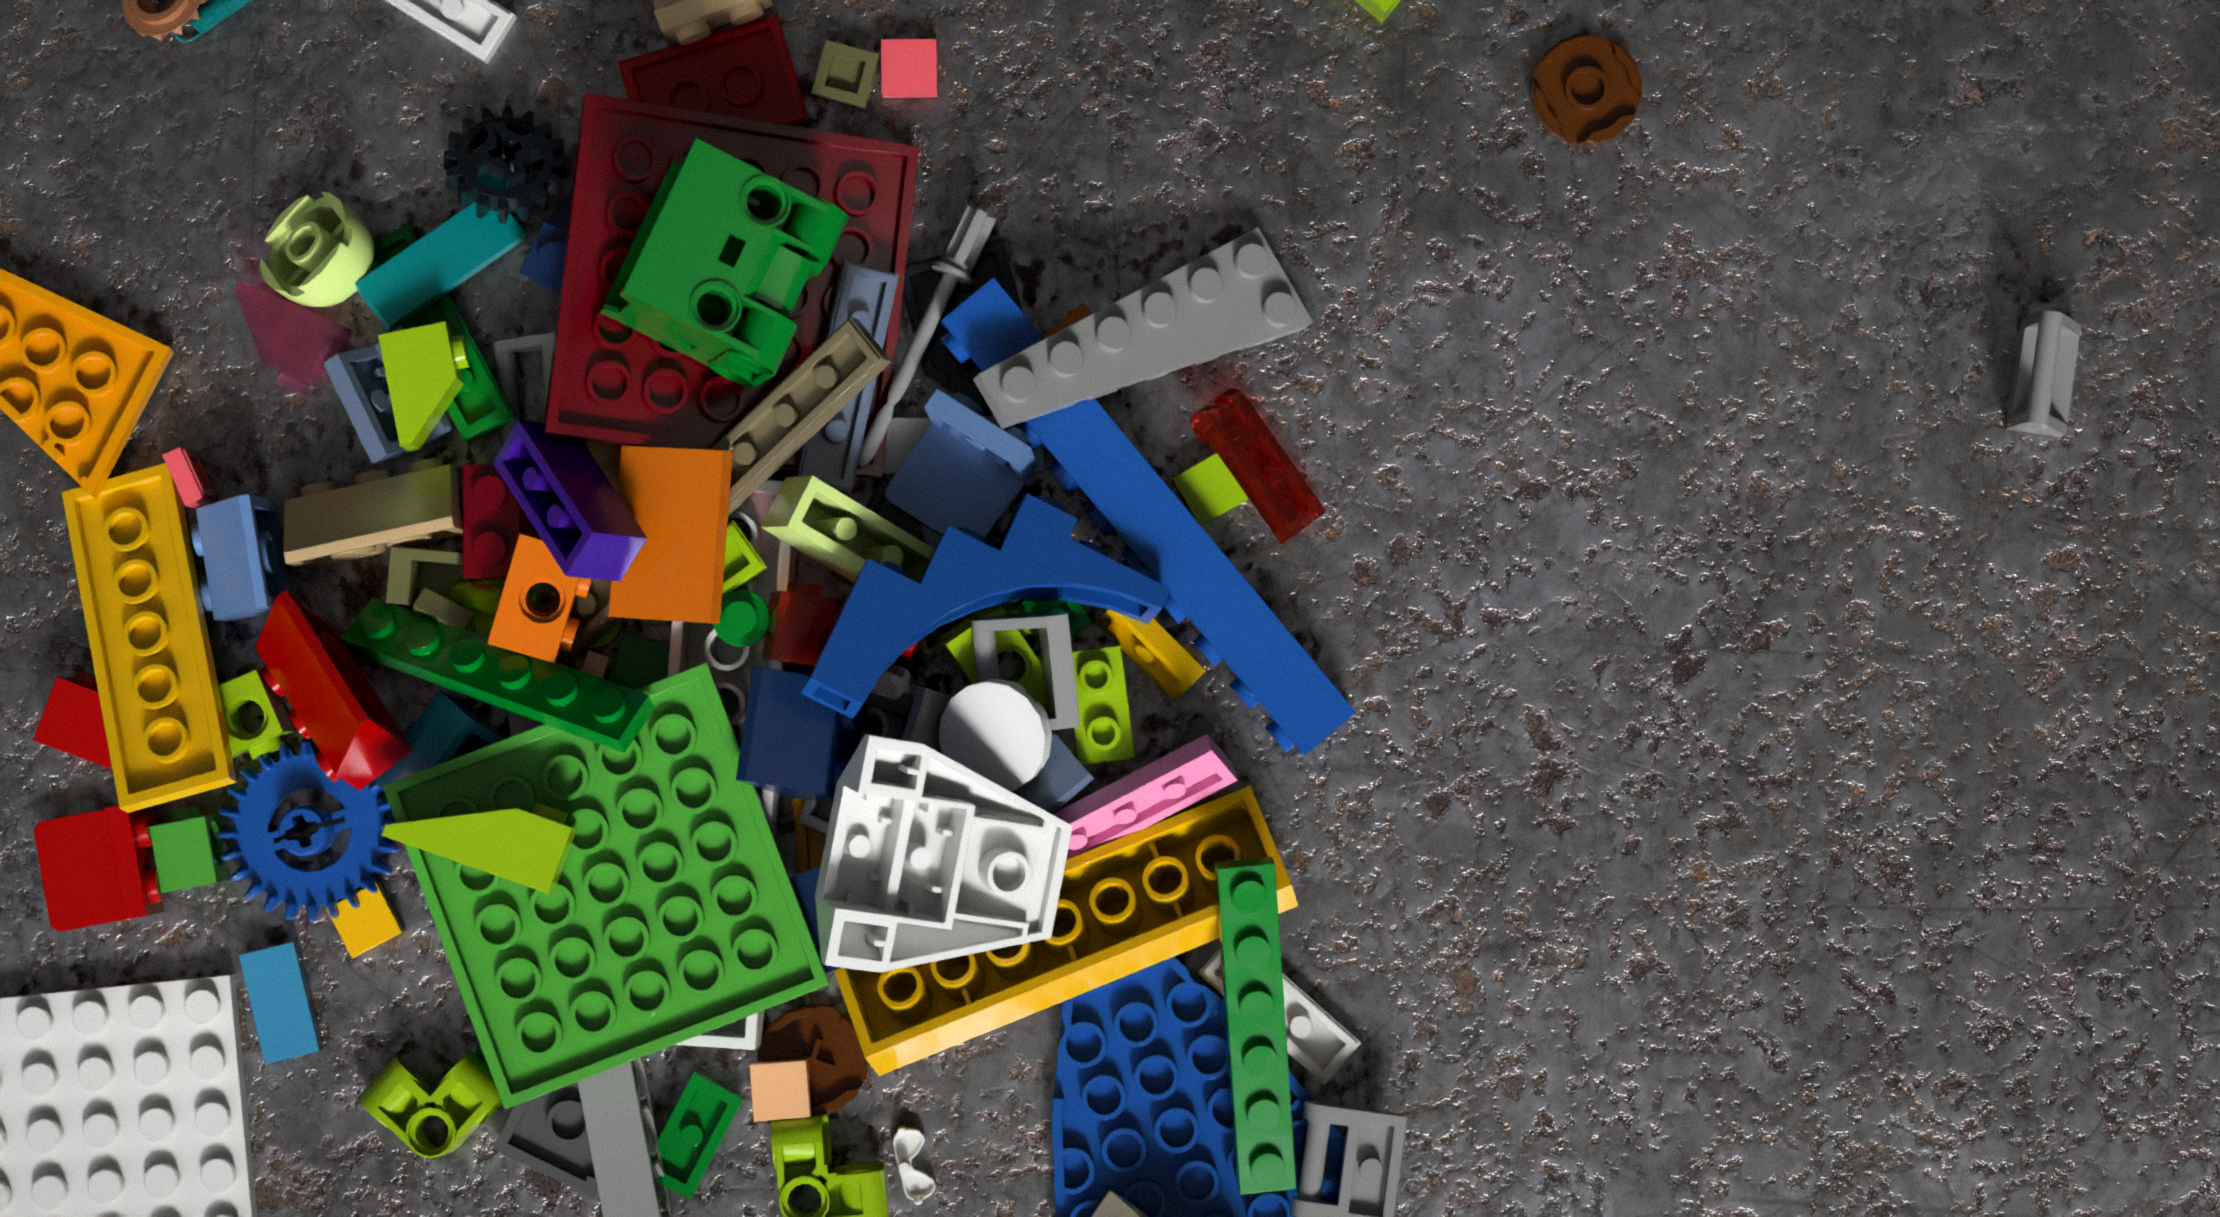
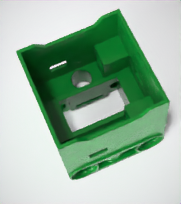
M695 138L689 147L690 151L684 163L674 161L669 166L599 313L708 366L726 379L753 388L776 375L797 330V325L788 318L806 281L813 276L817 277L822 269L827 266L849 216L830 202L808 195Z

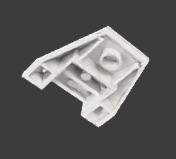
M865 734L836 784L818 877L815 900L821 963L826 966L880 973L1051 938L1073 826L921 742Z

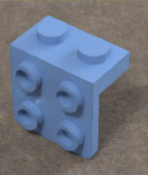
M936 389L924 407L931 424L886 487L885 497L892 506L940 536L949 525L955 529L967 528L988 539L1037 467L1032 448L1028 446L1031 440L1024 432L1013 425L1001 429L1000 426L998 427L983 418L981 415L984 410L969 397L956 392L951 398L939 389Z

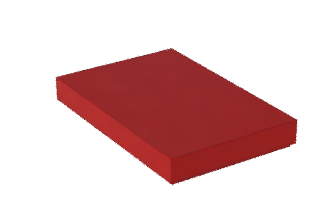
M778 14L710 34L704 39L690 44L681 45L679 43L618 62L629 100L796 127L811 123Z

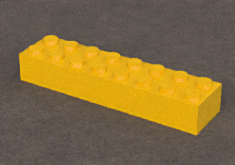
M1251 786L1067 859L1052 936L1049 939L880 973L848 968L834 970L865 1059L877 1075L881 1076L1220 938L1215 876L1216 862L1272 857L1276 871L1278 914L1297 907L1298 903L1291 881Z

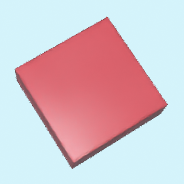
M881 39L882 98L938 97L937 39Z
M178 447L162 455L185 506L196 509L217 502L216 498L218 497L197 452Z

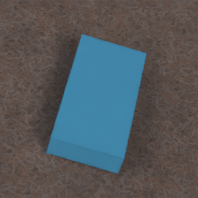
M298 941L239 955L264 1063L269 1064L323 1050Z

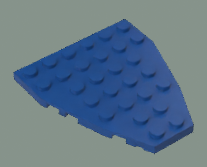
M1175 956L1063 1001L1051 1116L1056 1217H1091L1110 1189L1149 1217H1296L1290 1215L1292 1197L1298 1196L1308 1124V1120L1303 1119L1305 1101L1315 1100L1289 1070L1296 1189L1240 1195L1236 1176L1224 1001ZM1330 1124L1320 1200L1337 1203L1345 1137L1334 1124Z

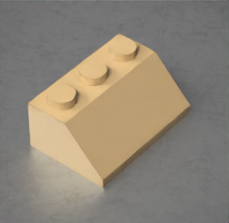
M437 457L410 463L411 473L389 477L387 469L355 475L356 485L334 489L333 481L300 487L301 497L285 500L283 546L285 563L313 569L390 552L391 547L409 548L463 536V477L461 468L451 464L444 465L443 458Z

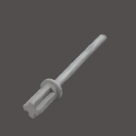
M970 206L965 207L941 260L933 261L931 265L942 277L892 380L887 395V404L876 415L863 441L858 460L859 468H864L879 449L891 423L893 407L908 388L957 283L972 286L974 282L970 275L996 223V219L988 216V213L980 209L976 210Z

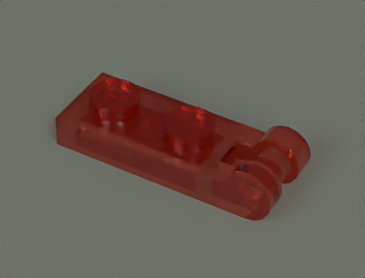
M1234 388L1227 389L1217 396L1214 400V405L1203 406L1191 416L1190 425L1194 434L1200 440L1210 442L1280 544L1295 536L1326 512L1253 405L1241 391Z

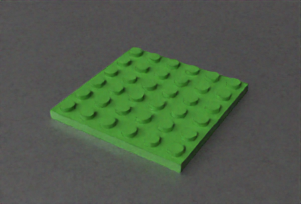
M704 663L635 690L649 695L655 709L625 753L544 724L383 785L396 823L513 808L531 813L536 802L567 813L564 825L577 829L554 895L405 844L504 1109L511 1108L830 985L824 965L821 963V957L756 786L736 780L741 746L709 663Z

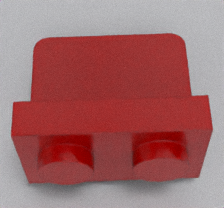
M119 805L105 807L104 810L41 821L35 826L34 837L49 922L54 930L67 931L165 912L163 901L166 898V893H161L149 829V826H155L151 814L147 812V808L127 813L120 809Z

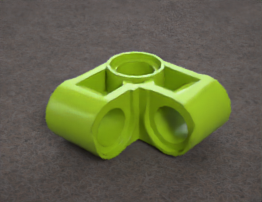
M472 1051L455 1064L440 1081L437 1088H432L410 1067L399 1061V1056L396 1055L358 1096L359 1102L371 1116L393 1131L414 1153L425 1158H436L455 1151L477 1127L488 1120L502 1105L489 1067ZM432 1115L443 1119L448 1127V1138L442 1146L431 1142L426 1135V1123Z
M828 1114L771 1120L774 1169L777 1171L779 1206L784 1217H890L884 1162L851 1163L830 1168V1165H832V1151ZM801 1184L812 1185L820 1192L822 1199L820 1207L809 1213L797 1210L791 1202V1190Z

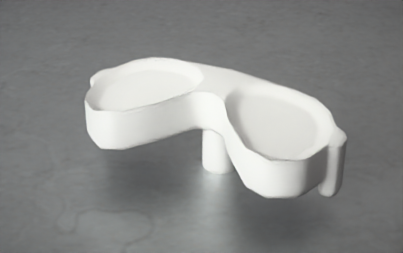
M901 1125L897 1128V1132L892 1140L899 1175L906 1197L913 1200L916 1205H920L925 1198L933 1194L937 1186L933 1176L915 1168L912 1164V1159L919 1153L925 1143V1133L918 1128Z

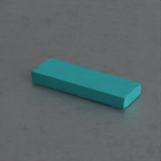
M473 202L355 283L356 292L385 328L392 332L525 240L526 232L509 212L505 224L499 223L497 212L489 210L482 219L476 217V203Z

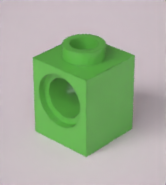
M197 806L165 812L167 823L149 826L161 893L230 881L228 863L220 859V855L225 852L223 838L216 836V832L221 830L219 815L201 817L200 808Z

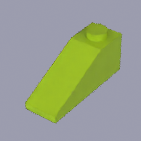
M535 802L531 813L513 808L385 824L381 836L554 895L577 829L564 825L567 813Z

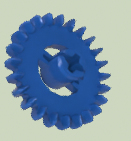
M303 738L301 740L299 755H297L294 748L288 742H282L279 747L280 761L276 760L271 754H262L258 757L263 769L262 772L248 766L240 768V773L249 784L248 787L230 785L226 788L227 792L239 801L238 806L221 807L218 810L219 814L233 820L234 826L216 832V836L235 842V846L222 853L220 859L225 861L240 860L241 865L230 876V880L240 881L249 877L252 879V883L244 896L246 899H253L264 892L268 893L263 907L264 912L274 911L284 901L286 920L295 919L302 907L305 906L309 922H316L319 920L323 904H325L331 917L338 918L339 910L336 903L342 901L343 898H347L353 908H359L360 902L355 893L359 892L361 887L366 888L371 893L378 892V888L374 884L378 881L373 874L375 872L382 874L393 873V867L383 856L384 853L400 852L401 846L381 835L385 824H393L396 821L387 818V813L392 810L388 799L382 800L381 794L383 791L375 782L369 783L360 791L342 779L333 782L322 771L314 758L317 751L312 739ZM315 788L329 792L345 808L332 812L327 807L317 804L295 806L288 810L280 819L278 830L272 831L271 825L277 808L286 797L301 789ZM342 817L345 818L344 822L318 828L319 832L313 833L311 838L301 839L300 837H293L278 842L277 838L298 832V828L305 826L306 822L325 823ZM351 828V836L346 851L336 863L323 870L307 871L293 867L278 852V850L286 849L298 856L320 854L334 845L339 831Z

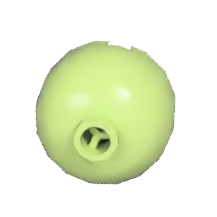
M321 192L324 197L316 200L309 195L303 196L287 207L271 226L265 241L272 245L268 262L260 258V270L264 282L289 300L302 306L331 307L345 301L357 291L355 283L369 274L374 259L375 244L366 221L354 209L330 192Z

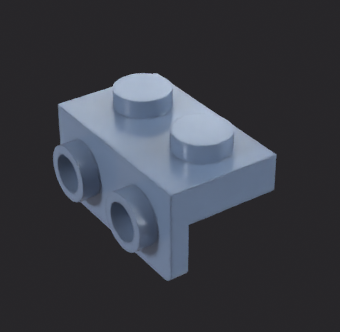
M380 343L337 353L323 363L372 464L419 451L408 452L399 445ZM445 413L421 449L451 430V424Z

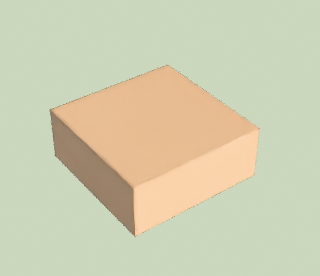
M808 1058L758 1062L749 1065L754 1122L811 1117L812 1106Z

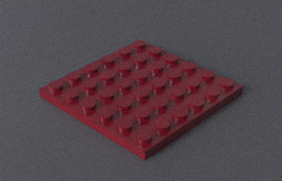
M585 93L582 101L543 434L628 446L710 450L824 342L841 263L846 260L899 274L883 351L892 362L877 375L863 437L864 441L876 415L887 404L888 391L894 378L919 146ZM695 138L808 195L830 202L849 216L827 266L822 269L817 277L813 276L806 281L788 318L797 325V330L776 375L753 388L726 379L708 366L599 313L669 166L674 161L684 163L690 151L689 147ZM887 432L872 460L864 468H859L857 465L855 476L872 479L882 478ZM800 449L782 466L796 468Z

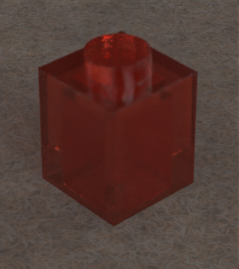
M788 581L786 592H770L768 607L770 621L767 633L765 634L762 660L814 666L833 627L836 598L821 596V585Z

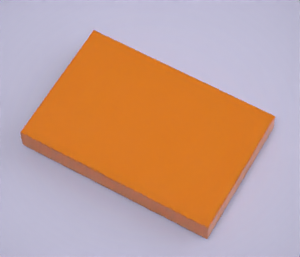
M621 446L618 495L647 536V540L622 580L611 581L608 617L720 624L733 452L709 449Z

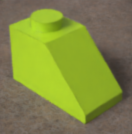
M446 321L378 335L399 445L408 452L421 449L463 387L462 369L470 367L469 353L464 335H455L454 329Z

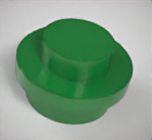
M748 590L731 591L722 597L720 624H713L717 635L727 644L736 647L751 646L759 642L767 633L770 626V611L765 601L756 593Z

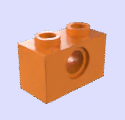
M523 530L518 537L487 644L555 663L560 650L571 652L580 620L571 618L570 614L576 595L587 598L592 579L565 576L539 534ZM542 582L553 585L560 595L558 609L550 613H542L534 609L529 601V591L533 585Z

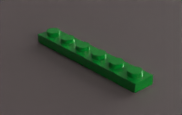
M375 597L370 599L341 639L349 653L623 753L626 752L655 709L649 695L557 662H548L487 644L489 639L487 637L434 621L426 616L414 615L411 610L386 603V601Z
M1272 857L1216 862L1215 876L1237 1187L1240 1195L1296 1189L1275 863Z

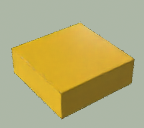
M380 882L374 883L378 888L377 893H371L366 888L355 893L360 902L359 908H353L347 898L336 903L339 917H331L351 958L358 957L405 932Z

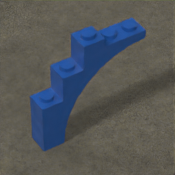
M1027 493L1014 510L997 549L989 546L987 539L973 530L967 528L955 529L948 525L937 541L918 582L910 579L908 572L897 564L883 560L877 563L868 558L857 575L800 694L853 719L878 679L905 650L938 627L972 612L1019 601H1069L1106 608L1149 624L1163 608L1171 588L1159 583L1156 575L1147 569L1138 566L1127 567L1109 558L1107 552L1097 544L1084 540L1077 542L1069 538L1078 518L1066 513L1064 506L1052 498L1045 496L1034 497Z

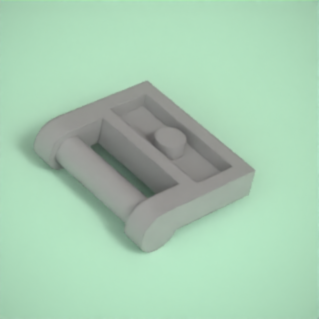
M1305 1101L1303 1119L1308 1120L1299 1191L1298 1196L1292 1197L1290 1215L1296 1217H1394L1407 1123L1406 1114L1340 1106L1319 1101ZM1330 1124L1347 1126L1337 1203L1320 1200Z

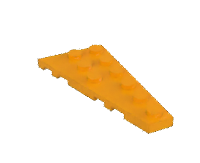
M0 268V409L97 500L174 352L170 347Z

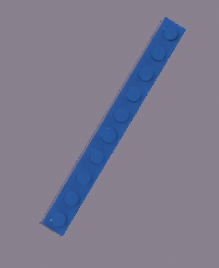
M994 277L941 320L942 327L947 331L940 338L942 343L961 365L970 359L980 372L1045 339ZM1086 399L1075 403L1073 406L1013 425L1030 438L1031 441L1028 446L1033 451L1042 445L1056 463L1048 469L1069 494L1078 488L1092 506L1085 511V514L1106 538L1114 532L1128 549L1121 554V557L1127 565L1147 569L1156 575L1159 583L1171 588L1163 608L1177 624L1185 618L1200 634L1192 641L1213 667L1222 661L1236 677L1228 685L1249 710L1257 704L1272 721L1264 728L1285 753L1294 747L1299 754L1305 756L1356 713L1095 399Z

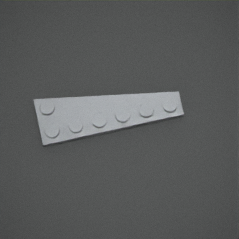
M1259 227L988 368L979 373L973 380L1001 429L1073 406L1075 403L1086 399L1092 400L1116 392L1120 388L1144 380L1150 381L1193 364L1199 365L1214 360L1223 354L1242 348L1247 349L1299 332L1313 323V320Z

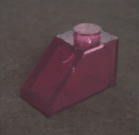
M239 280L234 291L263 365L279 371L275 382L304 395H307L310 386L327 392L331 379L323 363L337 353L345 352L354 331Z

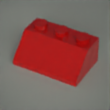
M285 589L276 596L255 646L266 664V667L261 670V674L278 696L282 697L285 695L293 709L287 712V715L303 737L306 739L313 738L320 750L314 755V758L327 777L333 782L342 779L360 791L414 750L352 653L348 652L334 625Z

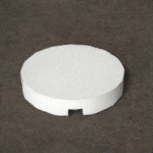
M997 678L975 682L952 697L941 716L938 739L942 754L1009 791H1015L1031 781L1038 774L1039 770L1044 767L1050 756L1052 731L1047 712L1039 701L1035 702L1025 692L1027 689L1016 682Z

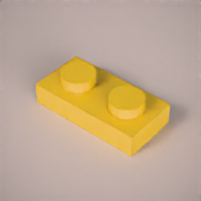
M1108 609L1096 622L1118 646L1121 645V649L1174 702L1206 672L1198 663L1193 650L1184 642L1175 640L1158 623L1157 616L1149 624H1145Z

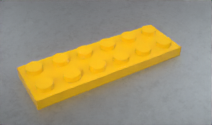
M166 463L107 479L97 500L82 486L63 491L62 498L119 808L130 813L237 783L184 505Z

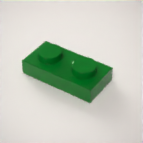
M698 1071L693 1073L658 1139L660 1157L662 1158L664 1177L658 1175L660 1184L688 1199L693 1197L745 1096Z

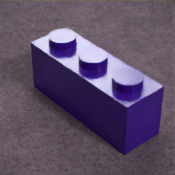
M518 419L493 461V465L565 576L621 581L646 542L647 536L581 439L543 434L544 423Z

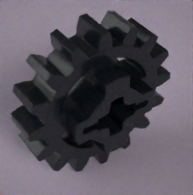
M511 106L504 107L502 117H494L487 107L483 108L482 121L479 123L464 117L462 119V134L450 132L448 135V150H445L443 155V170H446V186L448 190H458V204L463 207L475 202L476 217L480 219L486 216L489 210L496 211L499 223L504 224L508 218V212H517L519 218L524 222L529 220V207L535 206L543 212L549 209V195L559 197L562 193V178H566L567 159L563 158L564 142L562 139H552V125L546 122L538 127L534 126V112L530 110L523 114L521 119L514 118Z

